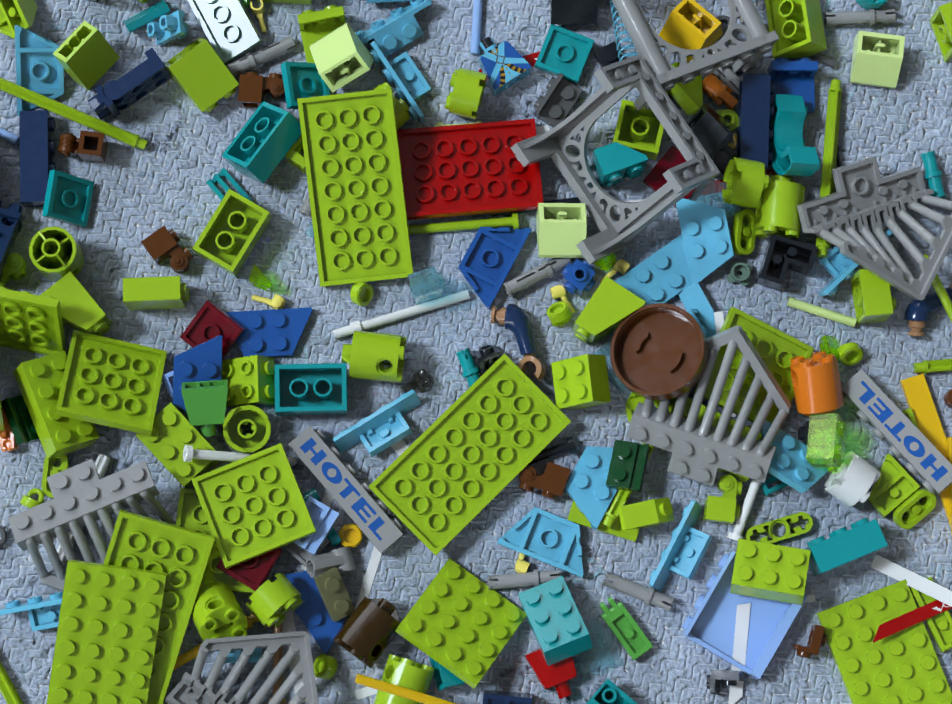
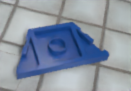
M480 227L458 270L486 308L490 309L532 229Z
M312 307L225 313L245 328L236 341L244 357L252 355L271 358L292 357L304 333L308 319L312 315Z
M218 335L174 356L173 405L186 411L181 390L182 382L221 380L222 335Z
M307 571L284 574L302 594L301 599L303 603L295 612L324 654H327L334 642L333 639L342 628L348 615L336 622L331 620L316 583Z

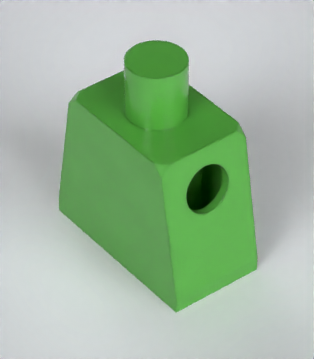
M228 379L182 382V396L190 425H201V435L204 437L216 435L215 424H223L225 420Z

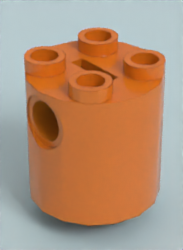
M818 351L812 353L813 357L804 358V356L792 357L789 366L798 413L813 419H824L832 416L836 409L844 405L838 361L835 354L827 355L826 351Z

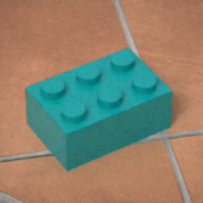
M263 101L221 156L238 172L264 184L280 161L285 158L292 145L300 138V122L290 112Z
M276 364V415L348 414L347 364Z
M868 517L851 524L852 529L847 530L845 526L829 533L830 538L826 540L823 535L807 542L808 547L805 550H811L809 567L813 576L888 546L877 519L869 521Z
M563 576L518 594L522 609L548 666L593 648L589 632Z

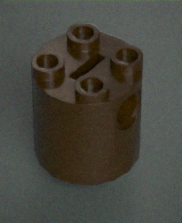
M364 597L333 640L368 667L372 668L397 634L395 630L401 623L397 608L384 598L368 599Z

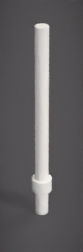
M464 290L362 322L359 320L350 322L348 326L333 330L335 339L353 334L354 330H368L470 299L469 292Z

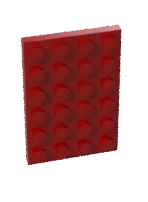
M535 119L397 130L407 220L538 209V203H544L539 162L523 167L511 149L517 142L536 136Z

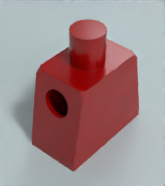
M540 649L525 655V659L544 689L554 686L559 699L573 694L568 683L569 679L577 677L573 656L548 666Z

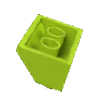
M765 0L769 32L776 31L779 37L772 49L774 59L810 57L827 49L820 0Z

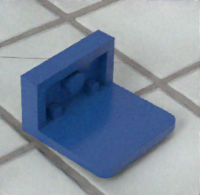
M777 58L771 61L767 69L768 75H771V81H774V94L770 95V104H773L776 94L803 96L804 104L808 108V114L813 113L815 110L814 76L818 71V61H811L810 58H800L797 61Z

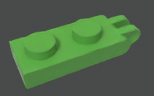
M610 596L607 598L608 603L611 605L610 609L603 602L599 604L604 612L601 617L634 661L652 648L653 645L621 602L616 604Z

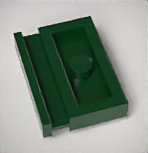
M23 396L6 398L1 401L17 445L40 441Z
M615 440L606 481L607 488L642 491L650 451L649 444L643 445L636 442Z

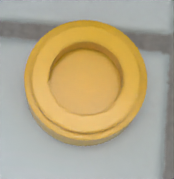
M355 524L344 525L338 534L341 539L340 543L344 547L350 546V548L357 547L363 538L361 529Z

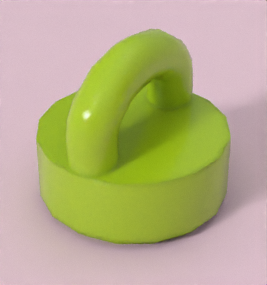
M364 282L354 283L350 291L352 302L360 306H367L373 298V287Z
M562 301L549 306L546 312L550 322L555 327L565 325L572 317L568 304Z
M855 342L843 344L837 349L839 358L844 365H855L863 358V351L860 345Z
M33 488L29 490L27 495L22 496L20 504L28 508L35 507L44 502L45 494L41 489ZM34 494L39 495L37 501L32 499Z
M326 654L318 655L313 663L315 676L321 679H331L337 671V659Z

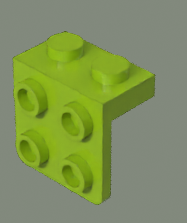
M330 5L325 7L324 10H306L297 15L307 63H315L309 48L310 45L346 23L343 6Z
M252 355L222 360L221 380L228 379L226 407L253 403L267 406L275 405L274 358Z

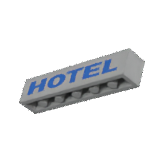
M862 369L842 385L844 402L848 406L852 404L858 410L857 416L865 424L868 421L875 428L873 433L881 441L885 439L891 445L889 450L898 459L902 457L908 463L905 467L912 475L916 476L918 474L924 480L922 485L930 494L935 492L939 495L952 484V464Z
M309 426L288 444L289 447L351 520L361 529L381 555L384 554L403 537L401 531L404 528L396 518L391 520L385 514L388 509L380 500L375 502L370 494L373 492L366 483L362 482L360 484L354 478L357 475L354 469L349 464L346 466L342 464L339 460L342 456L334 446L329 448L323 442L327 439L318 428L313 430Z

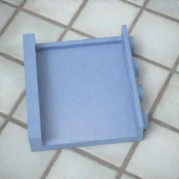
M731 551L728 555L724 553L717 566L721 568L717 575L712 574L706 584V587L709 589L705 596L700 595L693 606L696 608L692 617L688 615L681 627L685 629L682 635L758 680L763 675L802 605L730 593L736 552ZM804 594L803 603L808 596L806 594ZM751 603L745 666L732 659L737 605Z

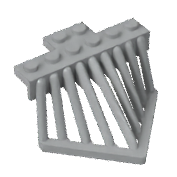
M869 157L832 169L837 192L797 205L803 233L816 234L838 247L842 255L911 298L924 300L952 244V213L950 217L944 216L920 203L952 211V201L930 196L934 194V190L925 188L921 166H915L881 177L877 158ZM905 207L941 224L943 231L940 237H935L906 212ZM894 214L931 245L933 251L929 258L923 256L895 222ZM881 220L917 264L920 265L922 273L919 279L914 278L883 231ZM869 227L871 228V230L873 231V233L875 234V236L877 237V239L879 240V242H878V241L876 240V238L873 236V234H872L871 231L869 230Z
M737 325L706 338L708 360L705 370L700 377L688 417H683L690 389L677 397L673 413L669 412L671 399L661 400L658 408L654 407V400L645 399L644 404L638 403L632 415L627 435L628 438L672 452L667 471L713 486L719 468L764 483L776 449L771 444L791 407L790 401L742 327ZM728 344L702 423L698 422L700 408L720 346ZM739 347L743 356L717 427H713L712 423L736 349ZM751 366L756 375L732 432H728L727 428L748 368ZM763 384L768 392L747 436H740L759 389ZM773 403H775L779 412L761 442L756 441Z
M92 459L47 477L54 499L8 517L16 543L23 551L29 550L42 584L58 591H63L66 571L54 546V538H58L67 561L68 559L78 560L68 532L72 531L85 562L96 563L82 529V526L86 525L99 556L104 563L108 549L102 538L97 520L101 519L111 539L115 527L111 514L115 513L118 517L120 509L125 510L130 507L135 514L149 517L140 502L145 501L163 522L176 524L169 513L154 497L160 493L153 481L146 461L100 479ZM43 543L57 577L50 575L38 549L39 544Z
M306 631L205 639L199 648L192 674L190 675L185 672L181 681L166 697L165 702L168 704H241L276 651L281 646L291 645L248 704H260L298 652L300 656L299 663L268 704H280L301 675L304 685L288 704H301L305 698L306 704H319L309 634ZM267 647L237 693L228 703L224 702L255 648ZM243 649L223 685L215 695L212 689L231 650ZM219 651L204 685L201 684L200 678L208 653Z

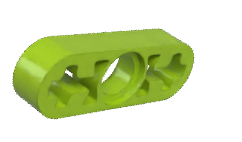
M798 512L749 528L745 533V540H751L750 536L753 535V531H756L757 534L766 532L763 527L767 526V533L771 540L768 541V537L765 536L760 538L759 542L773 544L807 533L813 526V520L808 513ZM798 517L807 521V524L804 525V530L800 526L792 528L794 533L790 534V526L786 520L789 519L790 524L796 523ZM780 523L785 527V534L782 537H777L773 534L772 527L774 524Z

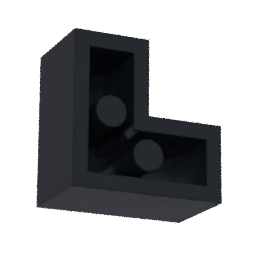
M772 234L767 244L756 283L779 290L783 284L787 269L808 275L812 270L818 247Z

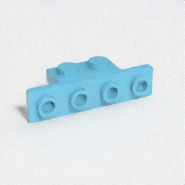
M410 1V5L407 7H399L390 13V17L385 20H376L371 24V28L366 31H358L355 34L363 44L373 39L383 55L387 57L424 35L414 14L432 4V1Z
M375 41L370 43L371 51L369 53L374 58V62L376 64L380 63L383 67L382 74L387 82L392 81L396 89L394 91L399 100H405L410 110L408 112L413 120L417 119L420 124L425 122V116L415 101L430 93L432 89L407 51L388 62Z
M890 229L884 231L887 237L892 234ZM833 246L827 252L826 258L818 260L833 277L818 294L821 297L826 295L832 296L839 290L840 286L838 284L843 279L847 281L857 272L855 268L858 264L842 255L840 249L836 246Z
M695 282L683 289L678 295L687 312L697 321L706 338L716 334L715 311L699 282Z
M414 389L403 393L388 405L382 406L370 416L362 418L347 430L341 431L333 438L340 453L361 441L370 456L373 457L411 434L412 431L402 416L421 404Z
M691 500L690 504L684 508L682 520L674 528L671 536L672 539L668 547L663 550L657 569H654L651 573L649 585L658 592L662 591L671 572L692 580L712 540L710 535L693 528L703 509L694 500Z
M63 591L49 594L50 598L42 599V596L39 595L28 598V602L20 603V600L5 603L6 607L0 610V615L27 610L32 632L58 627Z

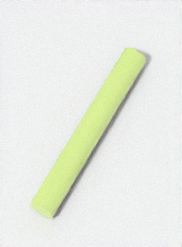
M789 297L787 302L789 307L847 326L855 327L857 321L856 318Z

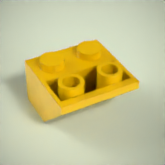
M682 0L672 10L659 36L679 48L698 50L712 46L723 35L722 23L695 0ZM691 56L686 57L687 63L693 59Z

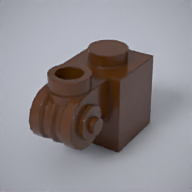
M246 72V75L240 74L238 93L240 108L257 109L264 101V96L267 93H271L272 98L275 100H281L285 97L281 74L271 73L269 77H263L257 72Z
M81 131L80 138H76L72 133L60 135L58 152L66 157L80 156L81 160L105 163L108 139L104 133Z
M162 226L141 241L157 265L167 258H171L170 265L173 271L178 274L185 273L189 269L190 261L194 259L186 247L184 249L180 248L177 243L180 239L174 230L168 231L165 226Z
M548 462L545 472L537 476L534 467L527 465L519 473V488L531 493L533 489L542 492V497L555 501V498H561L571 469Z

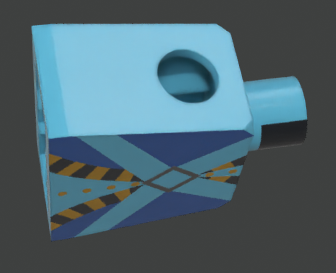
M487 37L479 43L485 54L479 57V65L482 72L487 74L486 81L493 96L498 95L531 74V65L508 41L496 45L491 37Z

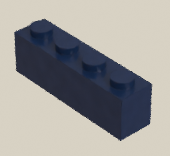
M742 74L739 87L737 158L765 163V169H768V165L772 164V151L768 150L769 141L773 139V128L769 127V118H773L774 105L770 104V95L774 94V81H771V75Z
M48 110L19 111L20 203L24 208L44 207L50 170H56L55 163H52V154L56 153L55 140H52V131H55L56 127L55 118L50 115Z

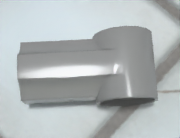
M350 546L306 558L305 566L311 578L333 567H336L340 574L356 570Z

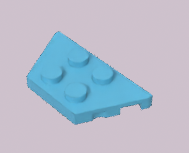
M15 25L16 84L50 99L63 95L64 68L53 55L60 45L19 25ZM17 97V116H19V111H29L39 107Z
M682 198L676 203L691 284L695 282L700 283L735 256L727 213L725 209Z
M682 235L615 280V282L646 301L644 306L667 303L683 289L691 285Z
M765 420L761 428L762 440L772 425L767 420ZM780 429L771 444L776 449L768 473L798 492L803 493L832 469L835 463Z
M586 446L564 488L568 496L575 501L579 511L586 516L594 530L598 528L618 490L607 488L606 486L613 447Z
M534 507L497 541L498 545L583 578L584 571L579 524Z

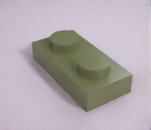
M336 567L313 578L333 622L355 611Z

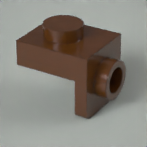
M816 624L812 625L807 646L793 644L791 650L797 651V656L810 659L811 655H818L820 647H824L827 633H824L825 627Z

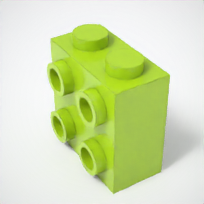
M83 21L53 53L54 57L72 79L88 91L120 58L101 32L86 21Z

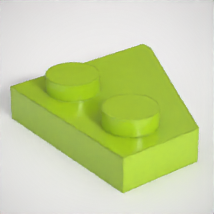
M890 453L885 457L880 470L881 475L875 482L868 502L883 519L915 491L920 489L918 483Z

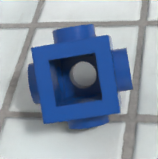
M576 259L573 264L569 262L562 271L564 275L562 279L564 288L570 293L578 294L579 296L584 291L589 292L596 283L594 280L596 274L593 271L594 267L585 260L581 262ZM578 272L584 277L579 279L575 276V273Z

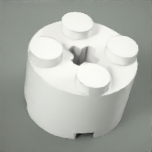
M853 451L846 453L841 458L844 462L840 466L834 465L824 483V486L827 487L825 490L850 508L858 501L864 503L871 493L869 491L871 485L881 475L874 466Z

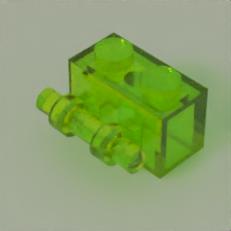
M838 413L810 414L806 460L812 467H828V472L830 473L838 471V467H841V459L845 457L843 436L847 434V425Z

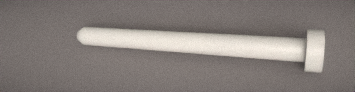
M185 445L183 449L184 462H191L192 459L235 462L252 455V453L193 449L192 445ZM287 456L290 466L296 465L297 459Z
M752 479L734 530L728 533L727 538L737 542L738 539H744L742 533L759 490L760 481Z

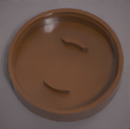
M656 303L637 309L625 317L619 324L612 338L610 357L617 377L631 392L645 399L661 401L684 394L698 382L707 364L708 344L703 330L687 311L675 305Z

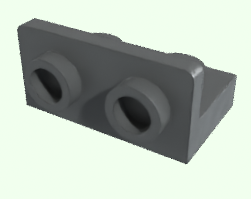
M559 73L557 78L552 77L546 86V89H548L544 97L540 95L534 104V108H536L535 117L553 128L566 119L583 93V90L565 80L562 73Z

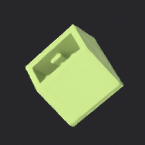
M348 22L309 47L318 73L332 93L369 71L374 61V58Z
M858 31L853 43L850 83L895 89L903 60L905 36Z
M538 203L536 229L539 258H583L576 245L586 239L587 218L585 203Z

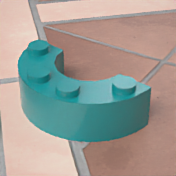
M776 94L773 101V118L769 120V127L773 128V139L769 141V151H772L773 169L778 175L810 177L820 170L821 159L817 156L816 148L806 147L805 140L803 139V125L808 115V108L804 104L803 96Z

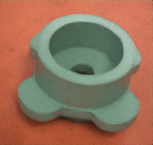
M732 261L730 263V274L727 276L728 282L741 283L742 286H747L750 283L749 275L753 270L752 266L749 263Z

